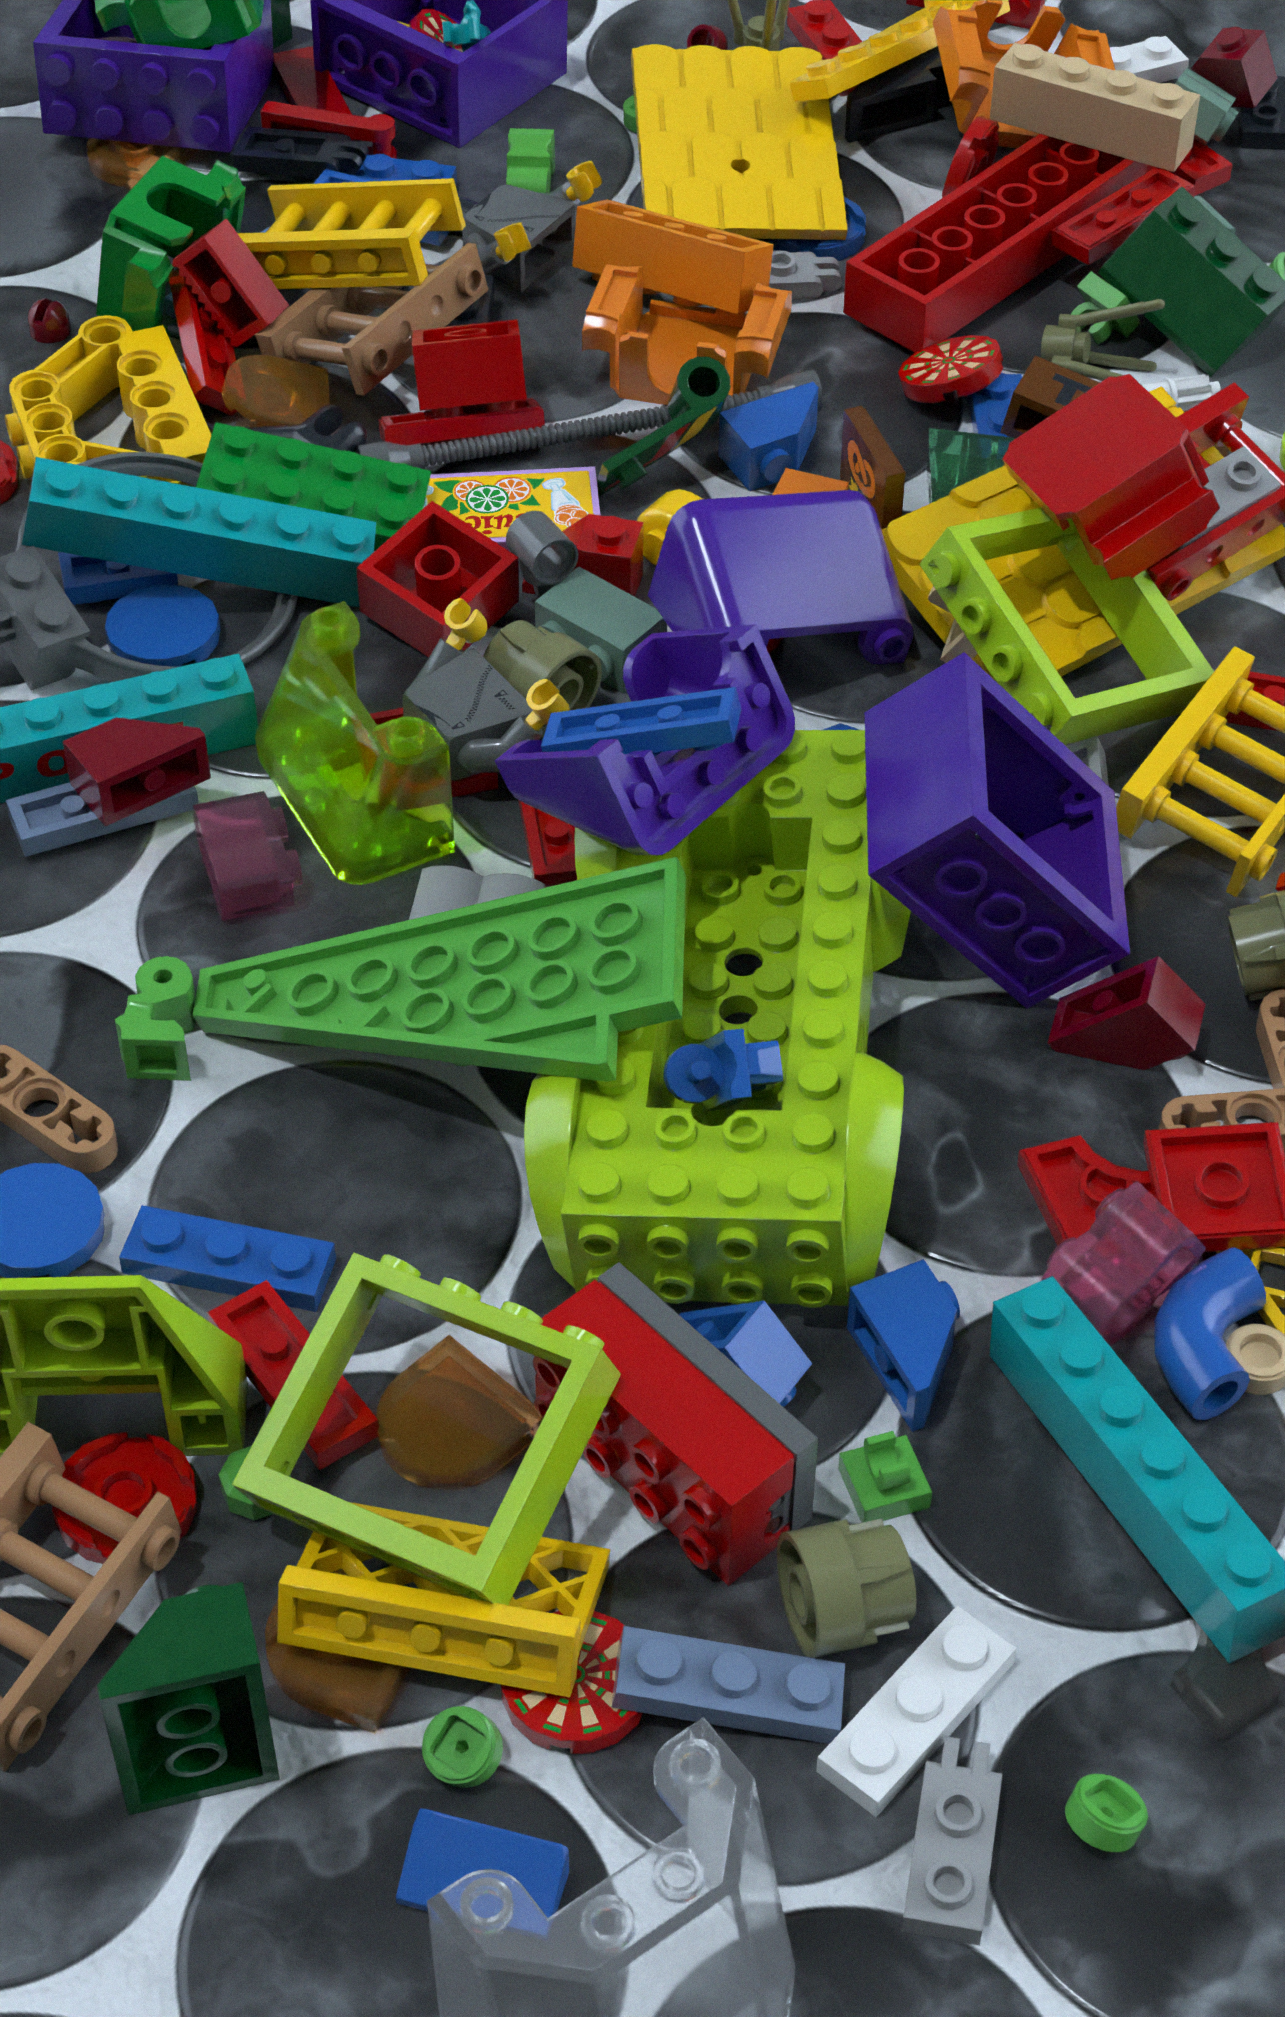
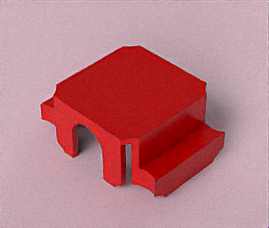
M1130 374L1118 377L1109 376L1010 442L1008 450L1002 458L1010 476L1063 531L1070 527L1067 519H1072L1093 565H1100L1106 568L1111 580L1121 577L1134 578L1208 529L1207 524L1220 509L1213 490L1203 488L1209 482V479L1187 427Z

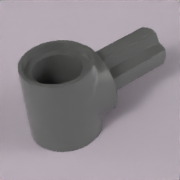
M541 511L526 512L516 518L507 531L506 545L510 552L518 556L522 577L526 582L533 585L536 600L569 576L578 561L576 545L545 513Z

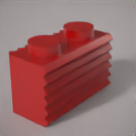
M227 219L194 241L173 259L172 267L179 268V276L186 277L185 284L191 285L192 293L199 295L198 302L205 303V311L212 312L211 319L218 321L217 328L224 329V337L231 338V346L238 347L272 323L290 306Z

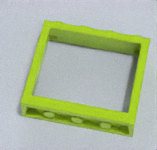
M1042 508L947 527L920 562L921 568L994 680L1043 726L1051 725L1052 727L1049 731L1064 745L1181 714L1214 673V670L1146 570L1132 579L1130 577H1121L1111 580L1106 568L1100 565H1093L1071 518L1067 519L1070 527L1064 531ZM1057 545L1147 680L1075 698L984 560Z
M353 1252L232 1485L257 1507L467 1598L488 1601L493 1604L508 1605L621 1373L602 1350L605 1343L586 1330L567 1325L563 1333L543 1326V1320L540 1316L519 1304L504 1301L501 1309L481 1302V1295L454 1279L444 1277L440 1285L419 1278L421 1273L415 1267L394 1256L384 1254L380 1261L377 1262ZM383 1296L568 1368L476 1556L289 1477Z

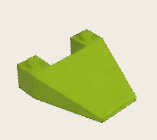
M142 1275L0 1278V1457L27 1422L35 1425L38 1396L161 1393L170 1443L181 1450L185 1456L230 1455L232 1452L244 1449L248 1381L242 1344Z

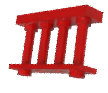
M1235 382L1176 418L1187 427L1204 469L1211 465L1200 454L1215 444L1218 447L1225 445L1232 453L1245 446L1276 478L1281 486L1276 491L1169 558L1165 556L1146 569L1163 597L1168 601L1176 599L1185 592L1195 578L1285 522V473L1241 430L1243 425L1241 418L1249 396Z

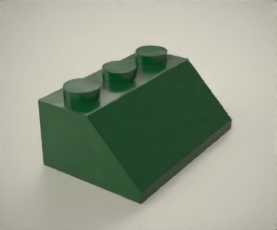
M1183 187L1179 188L1157 206L1098 271L1110 285L1126 295L1131 304L1162 299L1165 302L1163 309L1146 312L1143 315L1209 377L1217 373L1260 335L1285 305V281Z
M243 1582L225 1586L202 1585L188 1591L185 1595L164 1599L97 1685L99 1701L128 1816L280 1780L261 1666Z

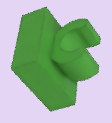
M1090 272L1077 285L1085 302L1078 305L1071 315H1080L1129 305L1130 302L1126 295L1093 272ZM1137 315L1095 323L1088 332L1093 341L1100 344L1110 336L1112 328L1127 338L1140 324Z
M894 1431L865 1438L863 1447L839 1453L838 1470L861 1523L877 1519L885 1521L930 1508L932 1491L907 1435L896 1437Z

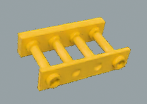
M454 178L271 185L267 189L276 221L266 232L237 234L277 289L421 286L428 276L420 246L422 238L428 231H460L466 225Z
M1236 646L1232 648L1122 788L1116 806L1118 832L1130 839L1145 820L1154 823L1159 819L1237 862L1226 890L1227 893L1234 897L1239 895L1251 877L1259 882L1264 878L1278 852L1274 846L1285 832V794L1276 804L1198 761L1199 754L1197 752L1201 747L1211 750L1215 746L1285 784L1284 756L1226 726L1227 719L1224 717L1229 711L1235 715L1242 711L1285 734V707L1253 690L1254 684L1248 681L1247 678L1255 656ZM1187 782L1257 820L1262 825L1251 840L1248 841L1171 799V791L1169 789L1173 783L1183 786Z

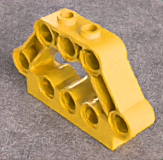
M104 315L88 319L80 326L77 336L34 370L20 373L13 378L9 385L13 413L5 415V422L12 446H18L17 455L24 479L33 477L36 457L79 464L104 455L137 452L82 441L76 437L74 421L115 387H120L123 411L127 416L133 418L136 442L141 448L145 449L146 452L175 455L203 463L211 433L163 325L132 332L127 321L117 316ZM139 476L154 480L196 487L194 485L173 479L152 476Z

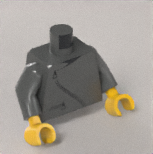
M592 161L583 162L571 169L566 175L569 182L564 183L551 193H538L507 184L500 185L479 203L466 197L459 198L466 225L462 230L463 246L467 243L476 244L485 276H494V278L514 290L522 292L574 248L576 206L580 202L589 200L594 193V189L603 182Z
M458 598L447 606L444 614L445 622L452 629V632L447 640L440 638L425 665L411 686L403 694L404 728L388 734L386 743L392 759L398 766L405 767L426 757L448 780L456 781L479 773H500L495 760L520 741L539 740L543 736L541 728L548 724L550 714L569 711V704L559 694V689L548 679H542L534 683L525 699L475 648L464 652L462 647L465 642L474 643L485 636L487 621L478 609H475L469 618L471 607L464 599Z

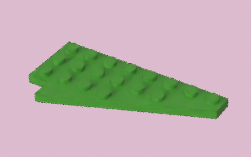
M673 857L200 969L193 1017L203 1032L451 1062L461 1067L475 1065L595 1081L616 1080L618 1032L682 1018L686 874L678 857Z

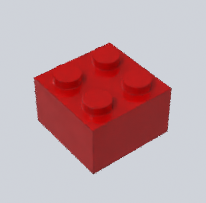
M518 319L413 330L412 350L420 411L431 410V414L434 417H449L463 414V406L484 404L486 411H506L517 407L516 400L527 399Z
M433 501L356 568L360 612L428 658L440 638L447 640L452 632V629L445 622L444 614L447 606L453 600L461 598L466 601L471 607L469 618L472 612L478 609L487 621V630L519 602L518 556ZM465 642L464 646L462 647V650L465 651L473 643Z

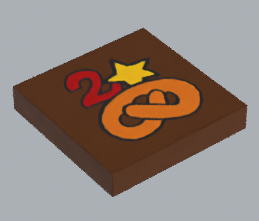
M863 406L844 409L840 480L849 482V490L859 491L866 497L876 511L881 529L887 528L891 521L902 516L906 472L867 410Z

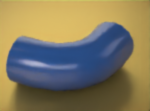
M1235 1247L1228 1248L1200 1262L1174 1282L1154 1320L1156 1361L1174 1395L1190 1415L1197 1420H1208L1229 1409L1241 1398L1250 1381L1247 1371L1228 1350L1223 1340V1334L1235 1322L1263 1309L1266 1304V1291L1263 1281L1252 1261L1240 1249Z

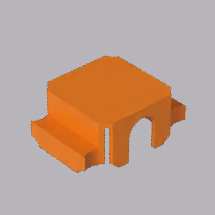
M1002 0L975 1L972 7L966 10H952L940 6L933 20L950 101L953 103L958 130L963 134L966 133L976 117L984 116L990 119L994 68L1014 44H997L988 38V32L1003 5ZM1043 5L1028 34L1015 43L1036 45L1043 51L1048 52L1066 20L1058 7ZM1071 23L1054 54L1064 57H1079L1085 59L1089 64L1115 71L1106 33H1100L1099 30L1083 29ZM998 122L1000 127L997 130L999 133L998 146L1019 148L1040 134Z
M606 264L586 310L582 329V351L592 349L610 353V388L615 390L619 398L668 405L681 367L688 360L695 357H710L719 361L727 369L730 376L731 388L728 395L732 396L735 393L739 394L741 392L745 394L752 373L763 375L768 379L791 312L792 291L774 289L757 283L748 314L746 313V316L743 318H725L716 315L713 308L684 306L652 299L650 311L643 315V266H615Z

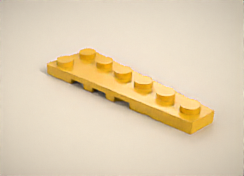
M924 0L925 7L870 36L869 39L858 45L838 51V56L832 59L808 65L806 67L807 73L789 82L794 102L831 98L937 47L933 20L940 6L952 10H966L971 8L975 1L979 0ZM1002 0L1003 5L997 17L1010 11L1008 0Z

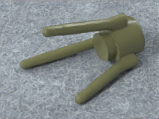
M727 0L734 27L733 42L735 44L743 45V47H761L768 51H779L780 41L784 39L785 20L790 0H779L776 17L777 0H766L765 15L752 17L748 21V25L743 24L738 0Z
M1156 299L1080 315L1060 314L1058 325H1046L1041 343V358L1083 376L1100 381L1105 380L1109 376L1118 377L1122 376V374L1091 366L1087 363L1153 372L1157 368L1156 363L1153 361L1091 352L1089 332H1081L1080 326L1161 310L1164 308L1165 302L1162 299Z

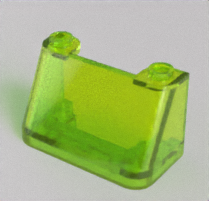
M345 601L318 609L307 615L301 622L257 727L255 742L259 762L332 873L339 880L348 884L364 885L455 852L449 746L436 728L428 721L404 716L377 725L357 696L353 649L359 643L361 635L360 625Z

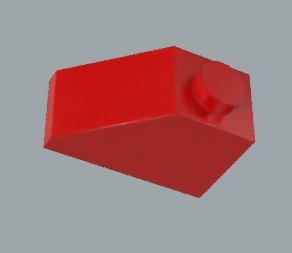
M588 514L562 531L578 549V561L573 571L581 567L630 595L636 596L643 576L644 522L621 519L615 516ZM523 580L522 593L535 594L533 585Z

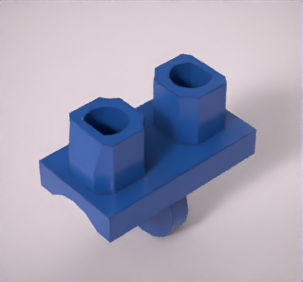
M744 1029L723 1030L700 1044L682 1046L668 1057L664 1065L663 1078L666 1087L676 1099L684 1103L697 1104L702 1102L703 1112L726 1109L752 1097V1092L766 1089V1085L777 1084L783 1081L778 1040L745 1044Z

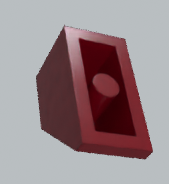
M1240 27L1222 28L1191 67L1192 71L1235 97L1236 100L1231 107L1255 108L1277 80L1264 30L1242 29Z
M116 717L63 741L70 785L105 827L211 779L206 737L201 729L197 727Z
M1158 956L1060 997L1047 1044L1055 1052L1147 1070L1170 1060L1181 1059L1188 1053L1195 1051L1206 1004Z

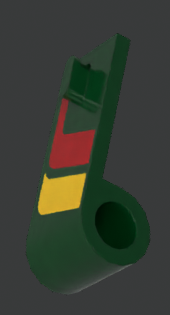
M695 357L688 360L681 367L668 401V411L672 421L602 463L597 478V488L600 496L616 486L624 490L648 474L645 468L707 431L717 422L719 412H721L731 388L727 369L719 361L710 357Z

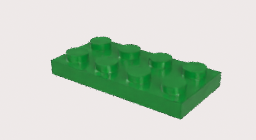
M215 422L196 488L376 522L374 551H376L424 508L431 471L412 467L404 463H394L359 455L351 451H342L306 443L298 439L253 431L241 426H231Z

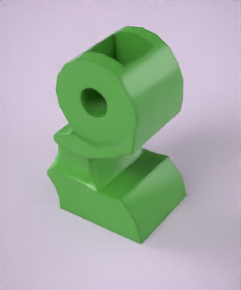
M510 128L508 134L509 152L507 153L506 185L538 193H550L551 175H554L555 172L554 129Z
M169 956L156 957L146 961L138 968L135 975L137 994L128 996L124 1014L115 1019L121 1059L125 1063L127 1078L191 1081L184 1034L193 1031L196 1020L193 1017L196 998L193 977L189 967L182 960Z

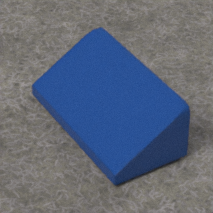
M420 1808L413 1824L397 1889L396 1903L547 1943L569 1875V1850L566 1846L559 1843Z

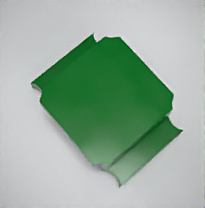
M95 0L96 15L104 33L118 26L129 25L137 43L192 49H204L214 44H221L249 36L256 28L261 26L264 0Z
M161 156L109 214L102 234L96 315L120 317L127 321L132 332L163 325L166 283L173 276L174 267H172L168 256L175 258L194 241L225 219L229 221L237 233L241 231L246 187L242 185L236 168L216 160L211 171L204 175L167 157ZM163 325L167 333L168 326Z

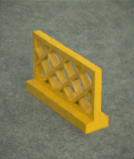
M352 1503L475 1556L489 1527ZM313 1531L297 1566L287 1565L278 1583L277 1643L570 1697L577 1677L578 1656L609 1569L611 1549L541 1537L520 1580L522 1582L529 1579L540 1591L518 1599L512 1596L509 1604L505 1605L467 1598L393 1565L371 1573L362 1562L374 1557ZM563 1567L585 1571L587 1574L559 1583L550 1571ZM343 1569L347 1575H341L330 1572ZM414 1582L419 1589L402 1585ZM557 1608L563 1615L548 1613L547 1611Z

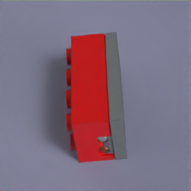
M620 1262L598 1277V1281L593 1280L542 1317L543 1326L563 1333L567 1325L579 1327L597 1336L605 1343L602 1350L621 1375L583 1451V1455L597 1474L603 1478L611 1476L630 1493L634 1506L645 1519L654 1524L661 1522L676 1536L686 1556L698 1568L702 1570L710 1568L729 1586L777 1547L779 1536L783 1532L800 1529L812 1519L818 1437ZM534 1356L533 1367L536 1372V1399L534 1405L539 1417L543 1420L568 1368Z

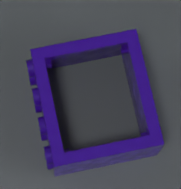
M62 0L33 41L42 127L45 134L231 152L274 77L270 0H264L261 26L256 28L249 36L221 44H214L204 49L137 43L129 25L118 26L104 33L96 15L95 0Z
M310 0L314 69L319 72L328 69L340 91L457 148H461L567 73L568 0H473L481 10L480 24L487 26L491 34L464 52L456 50L399 22L408 24L422 9H434L461 24L464 18L463 10L465 4L470 0Z
M963 652L864 712L868 875L1026 1009L1130 954L1114 790L975 661Z

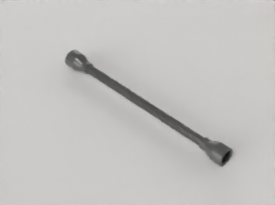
M815 370L789 373L770 385L756 387L752 392L747 391L745 394L741 392L739 394L735 393L732 396L727 395L721 412L810 382H814L819 387L817 412H820L823 405V396L818 374ZM663 405L660 409L659 407H654L653 409L648 408L647 411L641 409L634 412L628 411L627 414L625 412L621 414L615 413L614 417L612 414H609L607 417L605 415L601 416V418L597 416L594 420L593 418H588V420L582 419L581 422L579 420H575L574 423L572 421H568V423L562 422L561 426L559 423H556L554 426L549 424L548 427L543 425L541 429L537 426L534 429H522L521 432L519 430H515L514 433L509 431L508 434L502 432L501 436L499 433H496L494 436L489 434L488 437L483 435L481 439L477 436L474 440L473 438H468V440L461 439V442L455 440L454 443L448 441L447 444L442 442L441 445L435 443L434 447L429 444L427 448L424 445L421 446L420 443L406 446L380 441L357 445V454L425 469L429 464L431 466H435L436 463L441 465L442 462L448 464L449 460L454 463L456 459L460 462L463 459H475L476 456L478 458H482L483 455L489 457L490 454L495 456L496 452L498 455H501L503 451L505 454H508L510 451L512 453L516 452V449L522 451L523 448L524 450H529V448L535 449L536 446L538 448H542L543 445L548 447L550 444L555 446L556 442L561 445L563 442L565 444L569 443V441L573 443L576 439L582 441L583 439L589 440V438L595 439L596 436L602 438V436L608 437L609 434L611 436H614L616 433L618 435L622 433L627 434L629 430L633 433L636 430L641 431L642 428L644 430L654 429L655 427L660 428L662 425L664 426L672 421V418L668 411V405Z

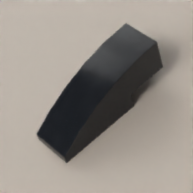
M938 46L860 83L847 96L844 138L848 143L931 122L934 120V108L953 104L950 101Z

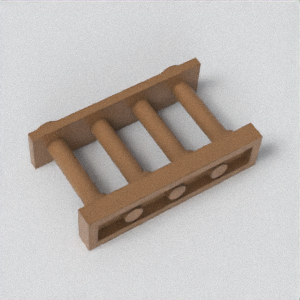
M467 243L442 265L425 264L428 272L427 278L421 286H415L410 291L399 290L402 286L312 288L283 311L272 323L255 334L270 380L286 383L313 360L346 365L356 394L364 396L413 355V330L446 327L489 290L476 244ZM376 308L387 309L379 317L367 316ZM344 334L356 335L346 344L336 342Z
M27 1422L0 1457V1562L3 1560L69 1597L75 1603L50 1636L0 1609V1644L30 1661L4 1698L0 1696V1770L6 1772L19 1753L24 1754L37 1743L46 1726L48 1713L154 1570L160 1571L170 1562L177 1550L180 1534L182 1533L170 1498L160 1492L155 1494L137 1518L63 1478L62 1473L65 1470V1466L52 1434L30 1422ZM49 1503L120 1542L95 1576L18 1535V1530L37 1506Z

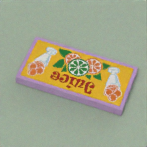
M595 467L432 474L424 504L425 507L431 501L435 502L508 551L510 550L506 545L507 531L513 521L526 512L541 511L545 513L561 531L588 514L600 515Z

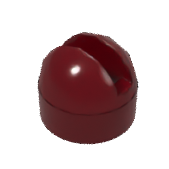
M701 24L694 27L689 33L687 48L707 45L727 50L728 38L720 28L714 25Z
M42 298L33 303L28 313V325L30 335L35 341L40 343H56L70 335V318L64 304L57 300L52 302L49 298Z

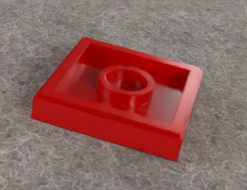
M1278 1122L1145 1130L1143 1145L1162 1254L1224 1251L1232 1247L1237 1249L1285 1247V1153Z

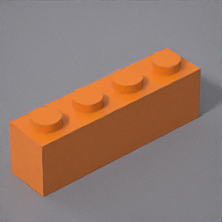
M606 199L577 206L572 267L592 272L591 278L599 281L606 264L615 266H643V294L665 293L672 295L673 302L679 305L701 306L704 304L714 307L715 314L718 316L743 318L751 306L756 284L761 283L769 287L774 244Z

